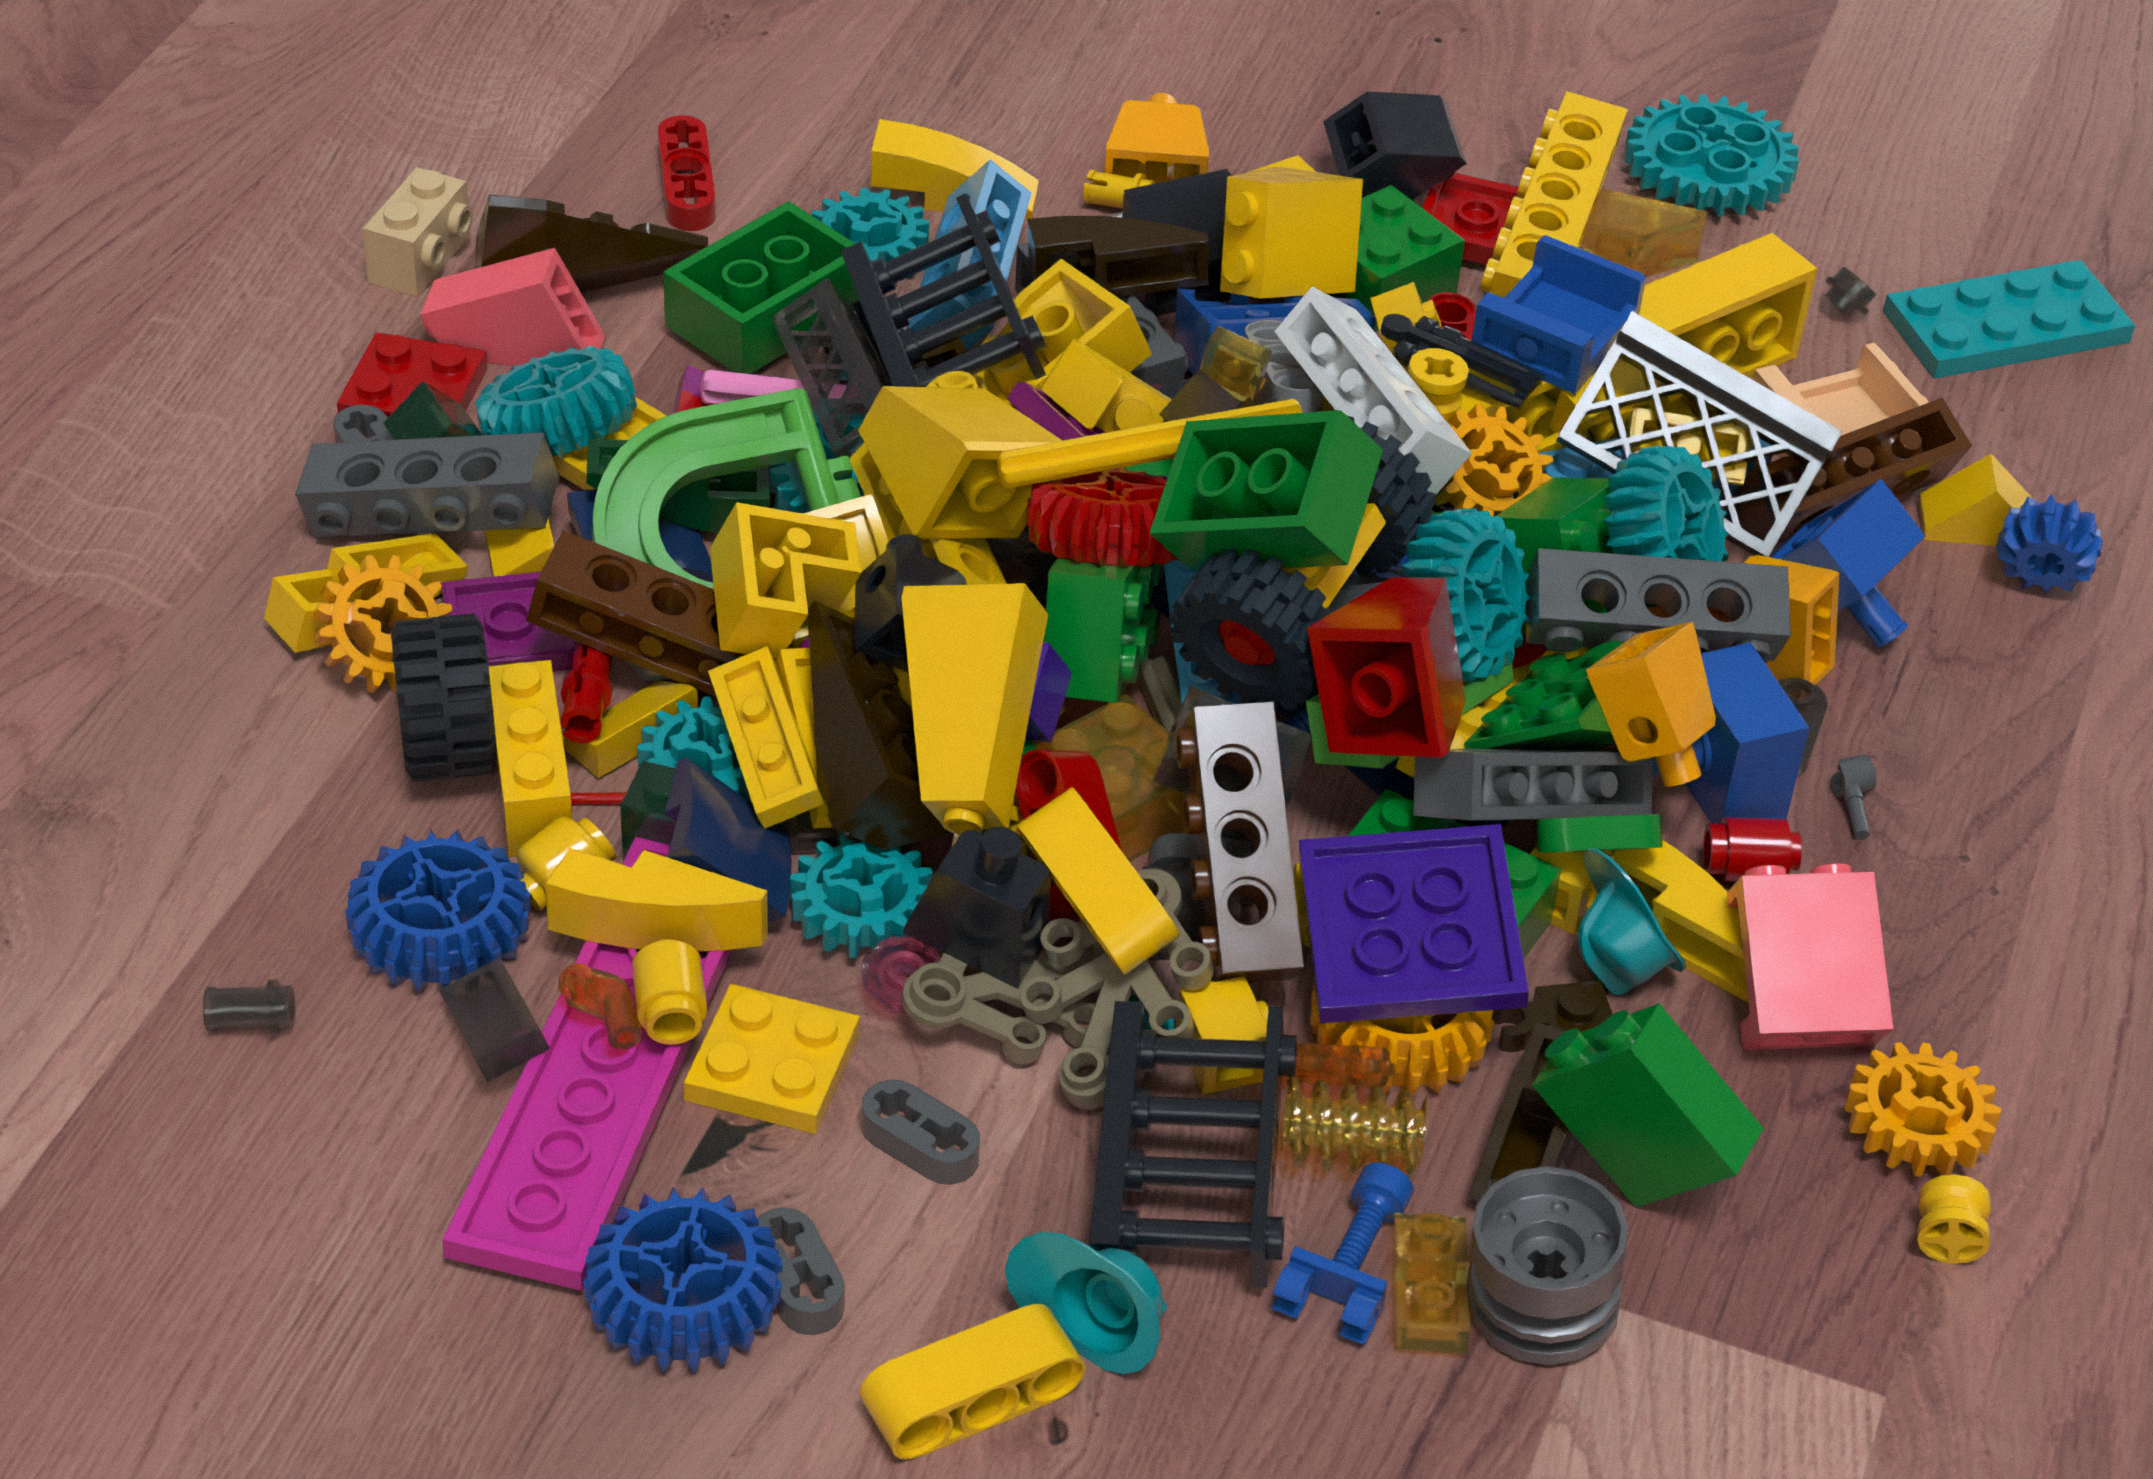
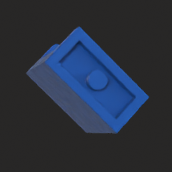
M1544 235L1536 243L1531 269L1506 297L1502 298L1488 292L1478 302L1472 341L1545 375L1543 381L1576 394L1601 365L1631 312L1640 313L1646 277L1640 272Z

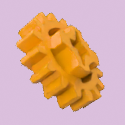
M1476 404L1467 414L1461 409L1457 410L1447 420V423L1461 440H1465V444L1472 454L1442 487V491L1435 498L1436 504L1440 505L1450 502L1455 507L1453 511L1456 509L1475 508L1477 511H1488L1491 516L1498 515L1552 479L1551 476L1542 473L1554 462L1552 456L1538 454L1536 449L1544 438L1541 434L1528 437L1523 432L1527 423V419L1523 416L1513 424L1506 421V409L1502 406H1499L1490 416L1487 415L1486 409L1482 404ZM1518 482H1521L1519 495L1514 499L1513 493L1519 489Z
M373 554L367 555L361 562L360 573L347 563L337 574L341 584L328 581L321 591V595L330 603L318 604L313 611L314 619L327 623V626L320 629L314 636L315 643L331 644L333 648L324 663L329 667L342 661L348 667L343 681L350 684L359 674L367 677V690L371 693H375L383 679H388L390 687L394 693H397L394 662H392V631L390 634L381 632V622L374 619L377 614L385 615L386 626L394 628L395 622L399 620L448 616L453 611L451 604H436L434 600L435 595L442 587L441 583L436 581L424 586L419 581L424 568L420 564L414 566L409 573L400 571L401 563L398 555H392L384 568H379ZM375 586V592L367 601L355 599L353 603L347 602L348 598L357 591ZM406 596L415 604L418 610L414 609ZM348 637L353 638L363 654L354 647Z
M1901 1042L1894 1043L1890 1058L1875 1049L1870 1053L1867 1066L1861 1064L1856 1066L1844 1104V1110L1852 1113L1848 1126L1850 1133H1867L1863 1150L1866 1153L1876 1152L1880 1149L1888 1153L1887 1167L1893 1169L1903 1160L1911 1163L1914 1176L1922 1177L1926 1165H1935L1941 1175H1951L1955 1161L1970 1170L1975 1166L1979 1153L1988 1154L2001 1115V1107L1992 1104L1996 1088L1994 1085H1977L1981 1069L1977 1065L1969 1066L1963 1070L1956 1066L1958 1053L1953 1050L1946 1053L1943 1058L1933 1056L1930 1043L1923 1042L1918 1054H1910ZM1879 1096L1883 1099L1882 1105L1880 1103Z

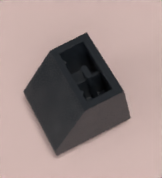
M1367 91L1323 121L1339 176L1363 179L1362 198L1392 185L1409 199L1413 200L1437 183L1448 180L1458 169L1467 164L1447 103L1441 95Z
M1228 169L1124 190L1122 218L1160 222L1207 233L1209 240L1208 285L1181 288L1195 290V299L1197 301L1224 302L1231 300V293L1220 291L1227 177L1232 176ZM1177 289L1134 294L1146 310H1151L1155 316L1176 312Z

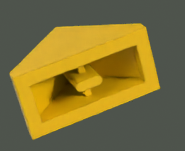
M1990 453L1920 493L1918 507L1921 528L1925 535L1923 540L1996 546L1998 534L2002 532L2003 521L2008 515L2009 509L2021 508L2027 496H2031Z

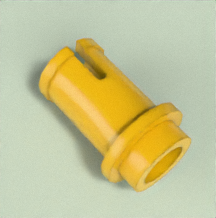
M1091 169L1086 179L1092 181V184H1084L1083 199L1084 203L1088 205L1096 204L1123 209L1124 190L1155 184V182L1147 180L1146 175L1143 173H1137L1135 177H1128Z

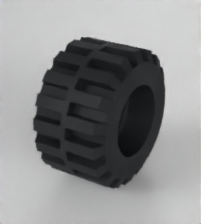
M475 613L396 621L391 633L405 771L413 782L492 774L497 762V748L484 629Z

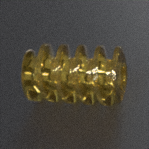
M1289 1077L1285 1089L1279 1152H1281L1284 1145L1289 1146L1294 1166L1303 1167L1311 1149H1317L1323 1170H1331L1339 1152H1346L1351 1173H1359L1368 1154L1374 1155L1375 1162L1391 1166L1395 1158L1399 1157L1402 1158L1406 1176L1409 1179H1415L1421 1166L1424 1149L1427 1096L1420 1109L1416 1110L1411 1090L1401 1088L1392 1106L1388 1107L1383 1088L1373 1085L1364 1104H1360L1355 1085L1345 1082L1336 1101H1331L1327 1082L1317 1079L1308 1098H1303L1299 1079L1297 1077Z

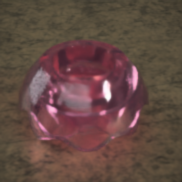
M910 936L901 938L891 937L882 940L875 946L872 953L866 955L863 959L861 975L864 989L872 1001L883 1010L894 1014L908 1015L901 1001L902 990L907 979L898 976L904 975L908 978L926 964L939 963L941 957L935 949Z

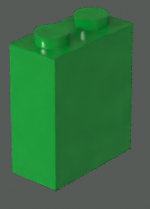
M1660 1003L1631 1014L1627 1010H1621L1611 1015L1601 1025L1580 1032L1577 1028L1564 1032L1547 1048L1545 1057L1548 1060L1532 1084L1540 1096L1635 1207L1737 1176L1764 1129Z

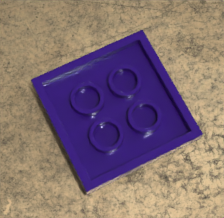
M1501 824L1299 840V863L1320 1024L1528 1007L1529 989Z

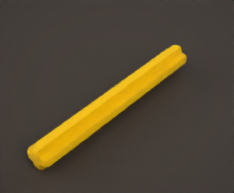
M1288 399L1003 451L997 458V471L1002 486L1009 489L1175 458L1186 421L1302 413V409L1297 400Z

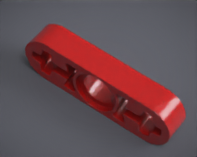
M681 115L667 118L658 126V151L666 218L669 224L677 229L684 231L702 230L712 225L716 219L715 187L707 129L705 124L695 117ZM685 142L688 147L679 148L678 143ZM680 171H694V172H698V173H694V174H678V173H676V172H680ZM684 198H695V203L686 204Z

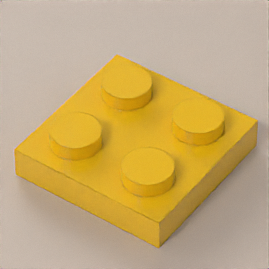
M730 984L684 1080V1101L817 1134L859 1038L860 1016Z

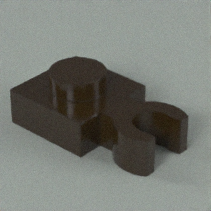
M1601 980L1535 987L1533 1002H1528V1007L1493 1010L1492 1020H1494V1024H1514L1502 1026L1498 1044L1500 1051L1520 1052L1526 1048L1535 1021L1564 1031L1577 1028L1580 1032L1601 1025L1613 1013Z

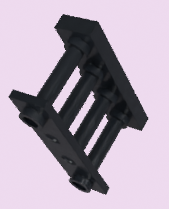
M967 193L956 197L966 220V226L885 263L882 258L871 262L861 241L840 250L893 386L927 387L936 377L952 371H963L974 375L1022 352L1035 379L1046 375L1037 352L1046 349L1047 345L1033 315L1022 319L991 248L992 245L1001 242L987 210L978 214L975 213ZM977 246L982 260L899 298L896 293L887 296V293L896 290L895 283ZM992 281L997 295L912 333L910 328L901 332V328L910 325L909 318ZM1007 316L1013 331L930 369H927L925 365L915 367V364L924 361L923 354Z
M1115 1001L1089 1238L1090 1248L1095 1251L1115 1248L1130 1251L1133 1254H1138L1139 1247L1250 1252L1253 1287L1267 1288L1269 1260H1282L1284 1250V1217L1273 1216L1283 1077H1295L1297 1067V1035H1284L1283 1007H1268L1266 1041L1158 1037L1157 1030H1146L1143 1002ZM1157 1065L1264 1069L1261 1100L1152 1096L1151 1089H1142L1144 1072H1156ZM1151 1124L1259 1128L1257 1161L1146 1156L1145 1149H1136L1138 1131H1150ZM1145 1185L1254 1189L1252 1223L1140 1218V1211L1130 1210L1132 1192H1144Z

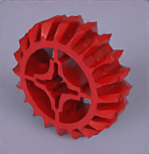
M1121 468L1032 484L1031 498L1027 500L1026 524L1029 526V540L1036 544L1043 552L1053 553L1059 559L1070 558L1074 559L1078 564L1087 562L1098 564L1100 567L1116 565L1124 568L1125 566L1137 565L1146 568L1152 563L1164 565L1171 560H1178L1174 554L1149 534L1168 478L1164 475H1149L1146 471L1134 472Z

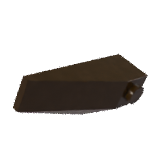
M489 194L476 233L475 269L555 248L578 289L583 293L663 275V271L708 246V236L651 223L638 224L631 229L619 227L613 221V215L595 211L591 214L590 218L581 219L565 215V204L544 199Z
M815 600L808 607L807 617L818 783L829 808L828 818L830 823L845 838L853 841L860 839L883 850L951 834L952 832L946 830L921 802L912 709L892 690L899 682L898 676L889 664L856 650L855 619Z

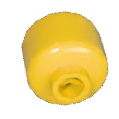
M560 816L524 843L518 850L517 862L524 875L521 881L525 882L526 890L530 894V904L536 910L542 911L547 907L545 883L570 847L610 861H614L617 858L616 852L607 838L589 819L584 817L577 822L567 816Z

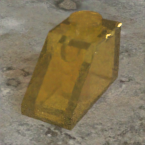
M1601 188L1587 225L1583 250L1640 272L1645 277L1692 264L1698 261L1708 212Z

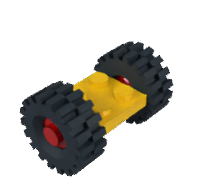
M1348 416L1355 423L1354 417ZM1366 421L1361 429L1383 449V453L1348 565L1282 568L1283 561L1273 556L1267 562L1260 561L1258 551L1246 549L1240 557L1235 548L1224 549L1221 555L1215 552L1207 558L1172 606L1173 609L1169 614L1168 623L1174 625L1170 631L1173 642L1184 644L1179 651L1185 662L1195 661L1199 665L1195 673L1204 681L1210 677L1220 684L1216 690L1227 697L1233 691L1240 695V703L1242 704L1256 703L1257 701L1274 702L1275 712L1280 705L1288 711L1295 709L1299 702L1303 704L1317 686L1307 627L1335 611L1334 608H1328V606L1355 568L1358 575H1370L1374 568L1379 574L1388 572L1392 565L1396 567L1407 554L1408 543L1416 540L1418 525L1427 524L1430 516L1433 514L1434 511L1431 508L1435 504V493L1427 491L1432 484L1428 473H1417L1415 469L1420 463L1417 457L1412 452L1403 455L1398 450L1402 442L1390 434L1387 440L1376 435L1378 426Z

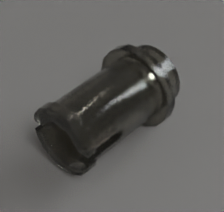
M270 979L266 986L217 988L214 986L206 987L203 1017L205 1027L209 1031L228 1028L267 1027L269 1034H279L282 1027H292L295 1021L296 1003L293 987L291 985L281 986L278 979Z

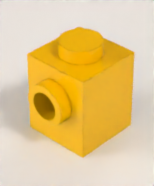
M1245 976L1217 982L1209 981L1205 986L1198 989H1180L1179 1001L1188 1007L1194 1024L1192 1038L1266 1041L1268 1006L1264 1001H1256ZM1177 1018L1176 1028L1181 1025L1183 1020ZM1189 1066L1202 1095L1263 1082L1264 1069Z

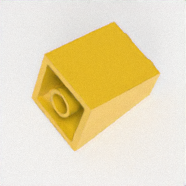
M1273 167L1228 176L1220 291L1260 299L1304 296L1312 286L1326 294L1355 292L1363 179L1286 167Z
M882 386L858 429L912 534L919 538H1018L1027 523V500L1031 498L1032 484L1009 489L1003 487L997 471V458L1003 451L1062 441L988 390L973 388Z

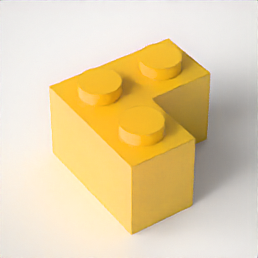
M736 502L710 547L720 650L749 654L768 646L772 656L776 659L780 649H787L808 616V607L815 600L838 611L862 573L855 523Z

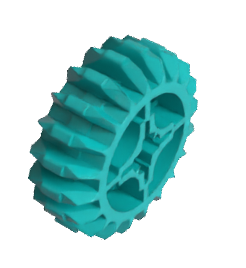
M588 346L581 350L570 347L566 351L558 353L551 351L548 355L540 358L531 357V360L525 364L513 365L510 372L497 375L493 379L492 384L486 385L481 390V396L475 401L478 424L482 435L544 432L552 456L558 455L560 458L566 453L575 450L582 452L583 447L588 445V439L604 440L605 435L617 433L621 429V424L627 423L633 417L632 411L637 407L634 383L629 368L624 365L621 355L613 354L611 349H597L593 346Z
M1660 445L1642 448L1640 452L1629 454L1628 459L1618 461L1616 474L1609 476L1608 485L1611 493L1604 496L1606 507L1611 508V515L1603 520L1609 532V540L1606 545L1612 548L1613 554L1720 562L1728 560L1729 554L1725 549V538L1729 537L1730 534L1725 530L1723 520L1727 512L1721 510L1719 503L1721 491L1719 488H1713L1711 484L1712 473L1710 469L1702 468V461L1698 454H1690L1685 446L1673 447L1669 445L1660 447ZM1645 604L1647 608L1658 606L1655 604Z
M1475 508L1444 511L1442 514L1431 515L1427 524L1418 525L1416 540L1409 542L1407 545L1409 562L1401 565V570L1405 577L1446 578L1463 681H1475L1476 678L1498 675L1501 673L1504 665L1512 664L1515 656L1514 648L1522 646L1523 643L1521 627L1529 622L1525 614L1526 601L1530 599V596L1526 594L1525 586L1529 573L1523 571L1522 568L1523 549L1515 548L1516 536L1514 530L1506 529L1502 517L1491 516L1488 511H1477Z

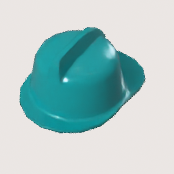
M1587 849L1583 855L1584 864L1598 895L1581 920L1577 935L1580 955L1588 969L1598 980H1601V983L1609 992L1616 995L1627 993L1634 986L1645 983L1666 966L1683 972L1687 967L1683 958L1665 937L1652 910L1635 883L1611 857L1599 849Z
M1039 1232L1023 1237L1011 1249L1005 1267L1008 1290L1019 1308L1032 1304H1044L1050 1308L1076 1350L1087 1360L1103 1370L1127 1374L1142 1370L1155 1357L1161 1339L1159 1320L1165 1314L1167 1304L1162 1298V1289L1155 1273L1143 1259L1130 1251L1115 1248L1095 1251L1086 1244L1065 1234Z

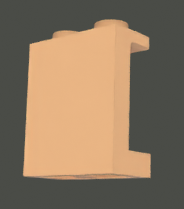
M1874 342L1862 346L1858 365L1852 371L1792 385L1776 365L1755 369L1753 377L1755 382L1843 431L1841 435L1929 403L1926 397L1919 393L1898 369L1897 365ZM1785 453L1780 454L1782 458L1788 456Z

